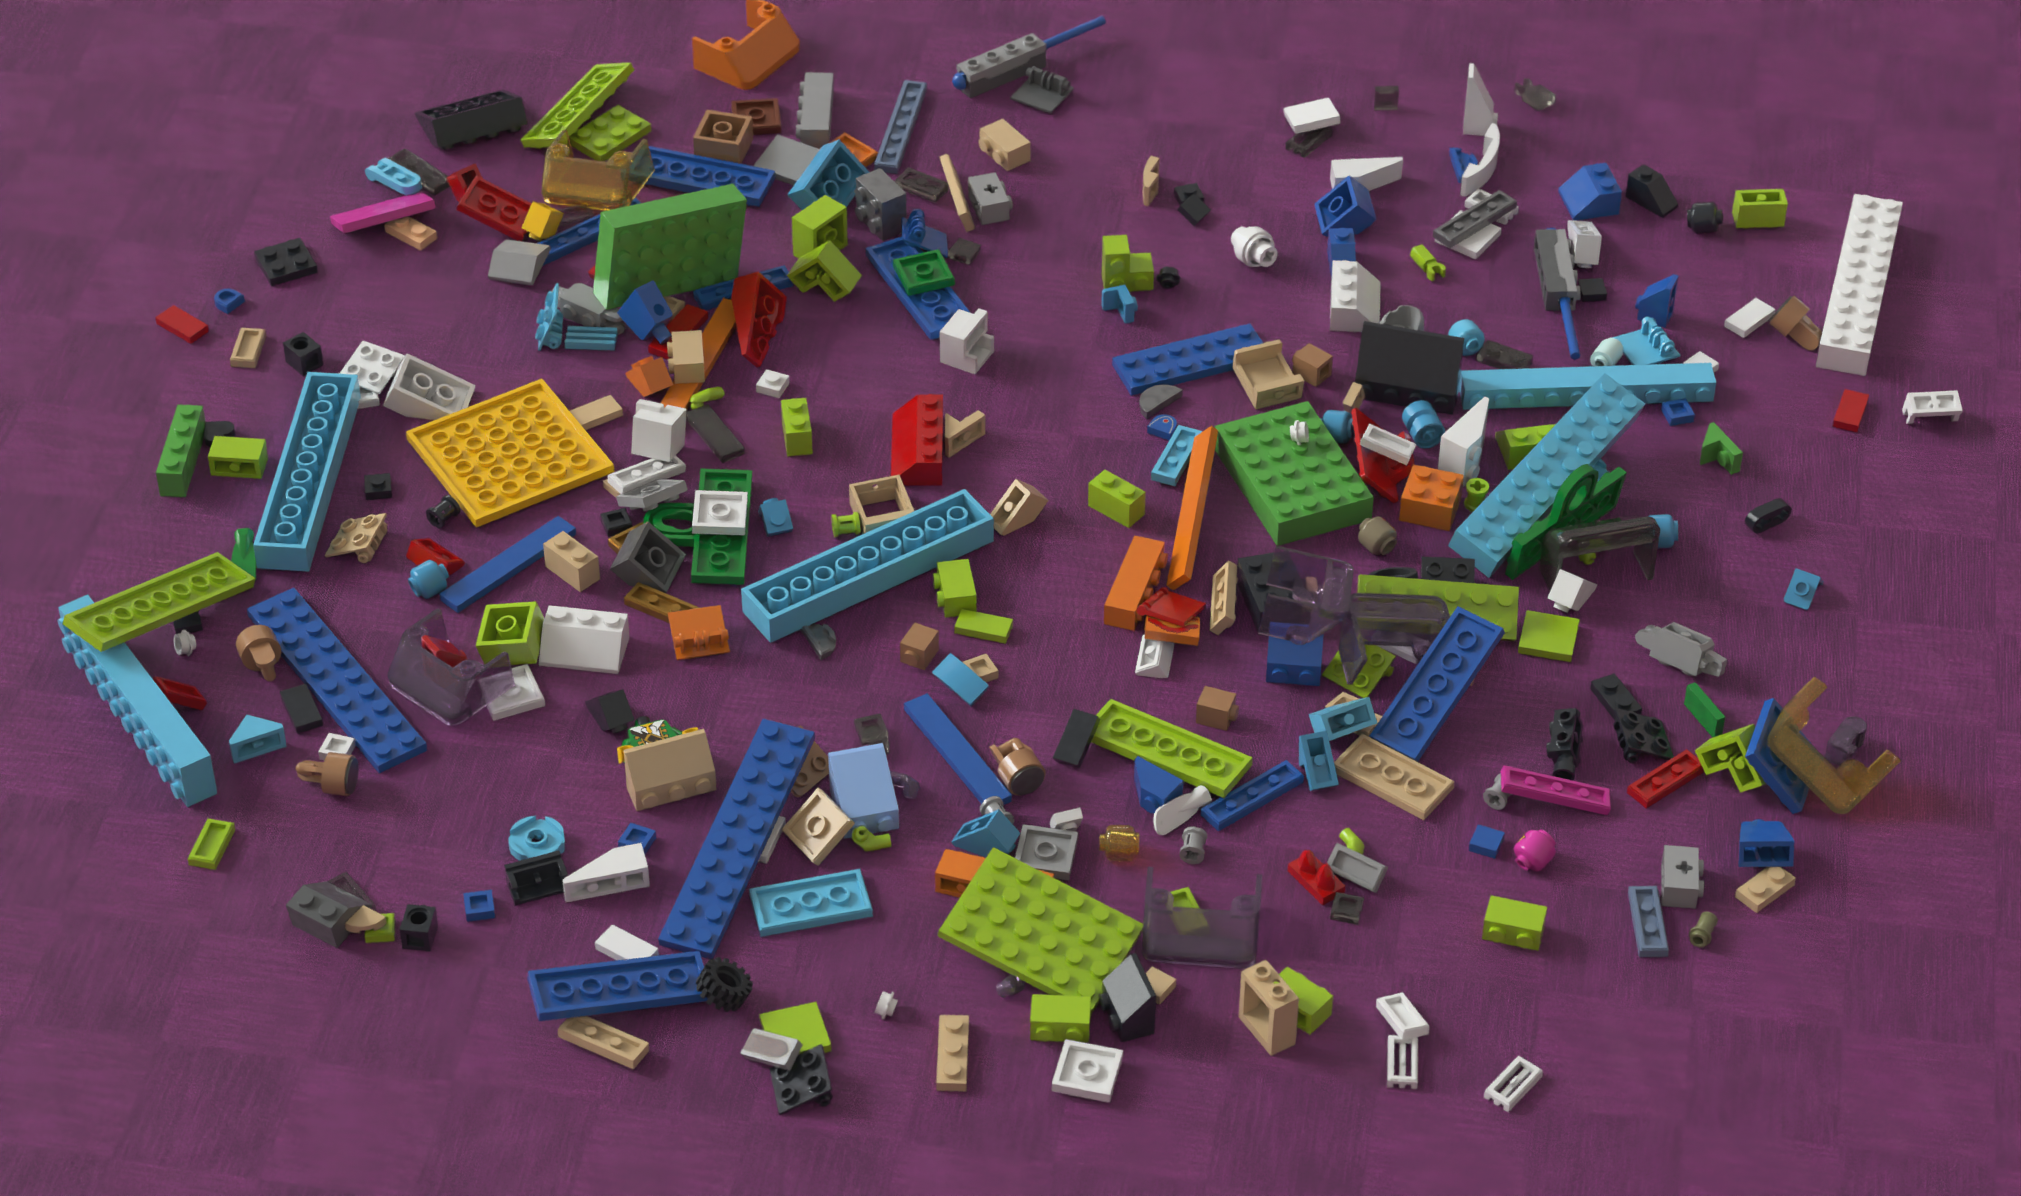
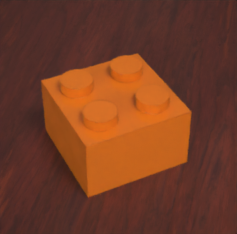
M1413 464L1401 497L1399 521L1450 531L1462 498L1464 475Z

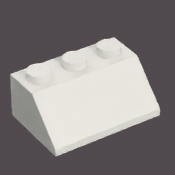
M1333 260L1330 331L1362 332L1364 321L1380 324V281L1358 262Z
M549 605L542 626L539 666L618 674L630 637L628 614Z

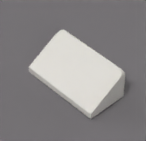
M1143 635L1135 670L1136 675L1168 678L1175 643L1145 639V635Z

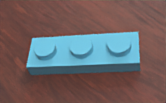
M1178 425L1151 472V480L1176 486L1190 461L1194 437L1202 431Z

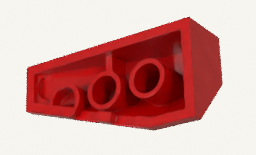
M757 271L734 278L731 298L742 356L756 368L761 366L769 350L768 342L770 338L775 337L777 324L783 321L787 296Z

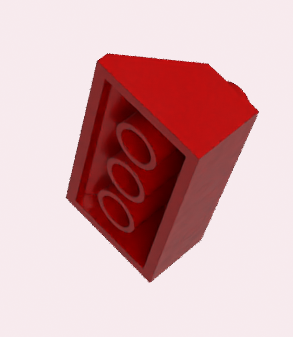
M918 394L893 413L891 476L900 475L904 486H942L943 394Z

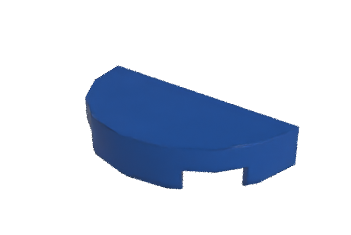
M1450 148L1449 156L1458 183H1462V176L1469 163L1478 165V160L1472 153L1469 155L1461 152V148Z

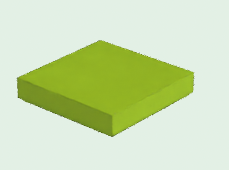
M1527 610L1518 653L1571 662L1580 619Z
M817 1002L760 1014V1023L763 1031L797 1039L803 1044L799 1054L820 1044L823 1045L824 1053L831 1052V1043Z

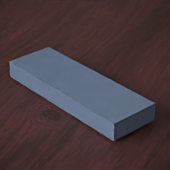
M1629 886L1628 897L1639 957H1668L1669 948L1658 887Z

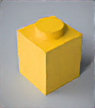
M532 202L522 229L530 232L529 237L538 241H542L543 238H550L555 235L564 213L546 204Z

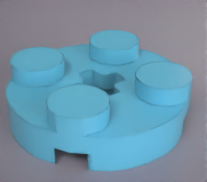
M536 816L525 817L516 822L510 830L508 838L509 850L519 861L558 850L560 854L565 851L564 829L558 821L551 817L545 816V820H536ZM533 838L537 840L542 839L539 842H532Z

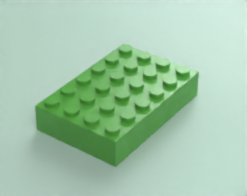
M734 184L601 212L593 294L605 309L608 310L622 307L636 288L651 281L656 283L663 297L738 278L747 199Z
M1308 401L1215 426L1218 430L1215 452L1277 546L1362 523L1367 518L1372 519L1373 495ZM1297 420L1299 422H1307L1309 429V442L1301 443L1300 446L1296 441H1292L1290 436V426H1293Z

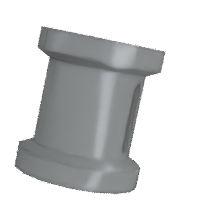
M1500 773L1494 779V785L1487 788L1483 793V798L1487 805L1497 810L1503 809L1507 804V798L1513 795L1501 792Z
M989 797L980 805V813L982 815L999 809L1012 824L1014 823L1012 814L1006 812L1003 807L1004 802L1000 797Z
M1188 827L1184 829L1182 835L1184 845L1180 849L1179 856L1181 860L1188 864H1199L1205 857L1203 845L1206 843L1207 833L1202 828Z

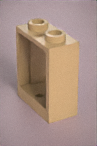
M900 475L849 484L850 506L853 512L858 511L862 534L914 512ZM895 499L900 510L866 517L862 506Z
M1267 960L1241 971L1240 1020L1271 1056L1295 1045L1298 996Z

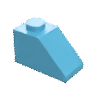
M1370 697L1334 705L1309 714L1314 733L1327 730L1329 741L1377 724Z

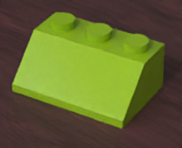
M1556 424L1495 432L1496 440L1508 470L1514 469Z

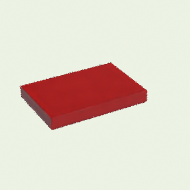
M475 176L456 210L522 242L528 232L522 229V226L532 203Z

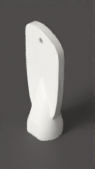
M1200 785L1191 793L1176 797L1159 807L1154 813V828L1157 834L1166 835L1191 818L1200 807L1210 804L1212 798L1208 789Z

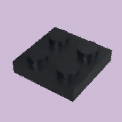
M301 238L291 239L287 242L254 251L255 259L271 286L318 273L317 265Z

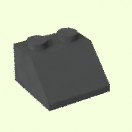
M646 522L629 531L610 570L629 586L634 587L640 582L666 593L686 554L651 523Z
M325 881L303 885L286 904V908L293 926L338 948L351 933L346 930L345 923L363 905L372 909V905Z

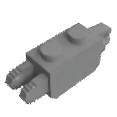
M582 283L573 284L569 289L559 287L557 307L560 308L563 317L585 327L617 328L618 334L624 333L625 325L621 322L623 321L622 318L617 314L619 308L606 310L593 294L592 287Z
M1673 622L1663 628L1655 627V625L1652 626L1651 624L1646 626L1645 629L1639 630L1635 635L1637 644L1639 643L1651 650L1649 656L1658 659L1663 665L1681 669L1686 675L1697 676L1703 672L1719 677L1725 672L1727 659L1713 651L1715 644L1712 638Z

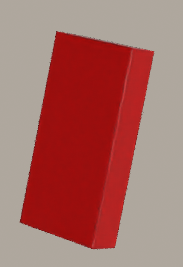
M175 305L155 317L156 324L190 344L209 332L207 324Z
M1844 389L1832 427L1858 432L1868 404L1869 394Z
M154 676V682L170 702L203 710L207 705L206 699L195 686Z

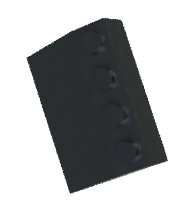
M504 89L415 112L418 122L432 145L440 147L441 150L455 147L454 143L462 141L463 144L476 142L477 137L485 136V138L496 137L500 131L504 130L508 132L519 131L522 129L521 126L528 124L522 97Z
M1364 321L1355 383L1363 386L1364 400L1404 407L1415 401L1423 400L1431 403L1435 412L1453 415L1459 395L1464 338Z

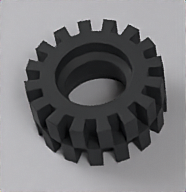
M716 957L715 960L713 958L710 959L696 980V989L701 992L700 996L702 999H708L706 1003L709 1005L712 1003L716 1004V1009L720 1010L723 1007L726 1012H729L730 1009L736 1011L740 1009L753 989V981H749L751 976L744 974L746 970L743 967L740 969L736 967L738 963L735 961L731 964L727 958H724L722 961L720 957Z

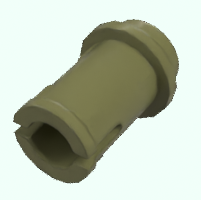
M1701 913L1697 925L1690 930V942L1694 946L1704 947L1710 944L1712 940L1711 933L1718 922V918L1713 913Z

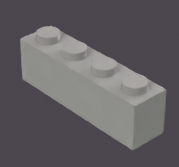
M805 72V81L800 82L797 124L801 125H796V139H801V143L818 149L830 142L834 95L833 73Z

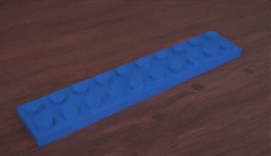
M291 588L247 608L248 617L255 625H265L273 630L281 647V657L301 681L307 685L311 693L346 735L355 738L356 747L378 773L384 772L427 751V744L295 588Z
M762 719L658 938L660 946L682 952L699 951L701 957L714 958L815 740L814 731Z

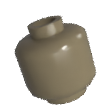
M1380 516L1372 519L1367 518L1360 524L1358 540L1371 554L1386 555L1396 546L1397 532L1384 518Z

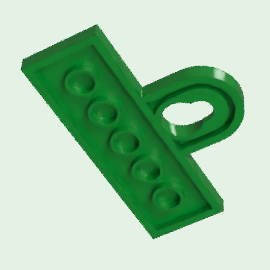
M1584 464L1575 469L1559 488L1548 517L1542 521H1536L1524 534L1519 533L1513 539V548L1507 559L1508 565L1505 575L1514 580L1614 509L1617 505L1627 472L1621 467H1617L1612 472H1606L1598 481L1599 473L1591 465Z
M700 470L699 490L748 492L745 535L692 534V527L681 530L662 523V521L667 519H683L693 522L694 503L658 504L657 508L646 512L644 523H651L676 546L694 547L691 583L744 585L752 470Z

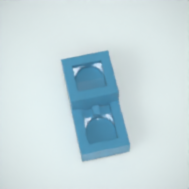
M951 653L932 672L935 677L951 691H954L970 707L989 689V685Z

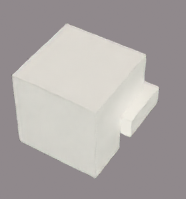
M961 309L957 310L940 331L941 363L972 374H976L994 352V336L986 334L988 331V311L978 309L972 314Z
M639 399L636 403V414L633 416L631 454L670 462L685 445L687 409L667 405L664 408V404Z

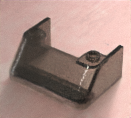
M1630 515L1552 529L1543 538L1539 570L1551 591L1559 570H1562L1563 558L1634 546L1633 553L1648 580H1653L1660 527L1653 517Z

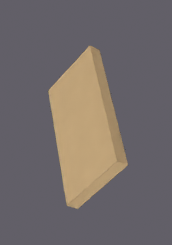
M1363 733L1334 762L1338 776L1422 820H1425L1454 789L1455 781Z

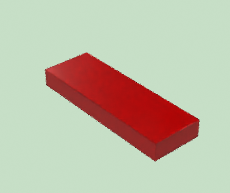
M686 304L666 327L671 334L672 332L697 331L708 319V311ZM655 338L648 345V353L667 360L672 358L668 357L667 342L660 345Z
M1686 749L1629 785L1627 794L1647 809L1705 771L1698 757Z

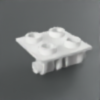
M362 341L339 374L358 375L359 387L380 394L391 377L395 376L405 355Z

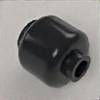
M1715 202L1694 203L1691 209L1687 210L1688 228H1692L1696 234L1716 232L1719 224H1723V210H1718Z

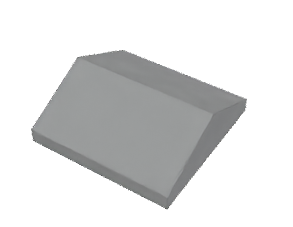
M505 240L493 250L488 278L490 280L533 285L551 250L550 245Z

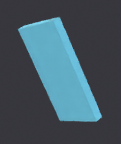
M861 869L749 889V896L761 937L873 917V909Z

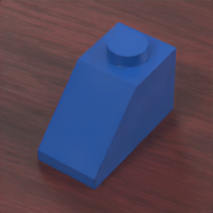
M1333 228L1328 231L1327 254L1331 278L1333 260L1356 262L1353 228Z
M1673 274L1648 286L1644 294L1638 296L1635 309H1638L1637 320L1642 321L1645 317L1654 318L1657 326L1666 328L1674 312L1679 275Z
M1139 756L1135 758L1134 780L1140 807L1154 814L1165 803L1183 795L1182 779Z

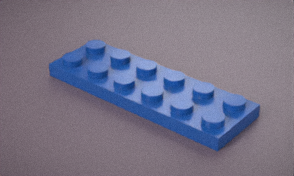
M641 144L626 168L624 177L628 181L688 193L734 184L747 199L748 205L760 207L775 180V170Z
M902 237L867 247L866 257L930 340L940 337V331L958 309L971 313L951 287L908 296L893 267V259L924 253L920 247H910L902 241Z
M1251 323L1112 357V365L1132 396L1143 393L1146 389L1155 385H1176L1234 370L1232 367L1235 350L1262 344L1263 342Z
M1457 606L1370 734V738L1418 762L1505 634L1504 629Z
M699 951L528 971L527 977L539 1021L708 1001L707 998L702 999L700 996L701 992L696 989V980L704 968Z

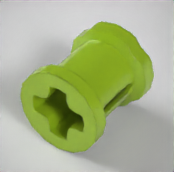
M1472 478L1466 483V491L1468 492V496L1464 501L1466 509L1473 512L1486 499V494L1489 491V484L1486 480Z
M858 511L846 516L831 515L834 538L839 537V534L847 533L860 535Z

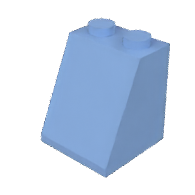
M883 743L828 753L829 786L832 800L855 823L845 834L844 839L852 838V831L859 826L866 827L872 834L899 829V809Z

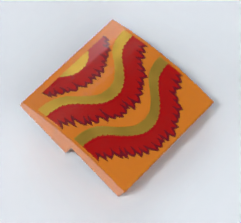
M1145 615L1144 638L1198 646L1200 618L1195 616L1182 627Z

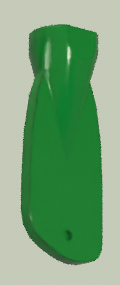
M250 528L237 529L234 535L236 543L233 548L231 562L256 578L257 565L253 547L254 532Z

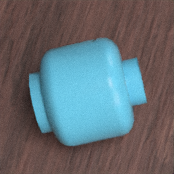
M1462 319L1456 322L1448 333L1450 336L1464 338L1463 356L1476 354L1484 345V333L1469 319Z

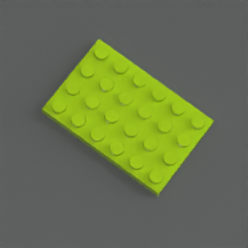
M993 847L939 929L938 937L1050 995L1091 997V1016L1099 1003V994L1103 993L1102 981L1127 958L1143 932L1145 924Z

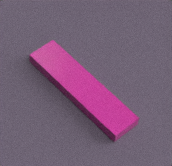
M1505 765L1501 770V792L1608 815L1611 810L1610 789Z

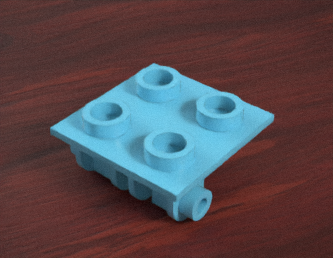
M556 283L553 292H548L545 300L546 307L544 310L540 309L537 316V323L540 324L535 339L539 340L538 351L541 350L543 345L556 349L562 342L563 314L557 309L559 283Z
M1645 317L1642 320V328L1640 330L1613 337L1622 343L1623 354L1632 365H1653L1680 357L1679 352L1675 349V343L1669 340L1667 333L1662 327H1657L1654 318Z

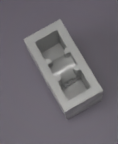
M996 172L968 177V197L981 225L1009 220V210L1013 208L1010 195H1006L1004 182L999 180Z
M1664 845L1661 863V906L1696 909L1697 898H1703L1704 881L1699 880V877L1703 876L1704 860L1699 859V848Z

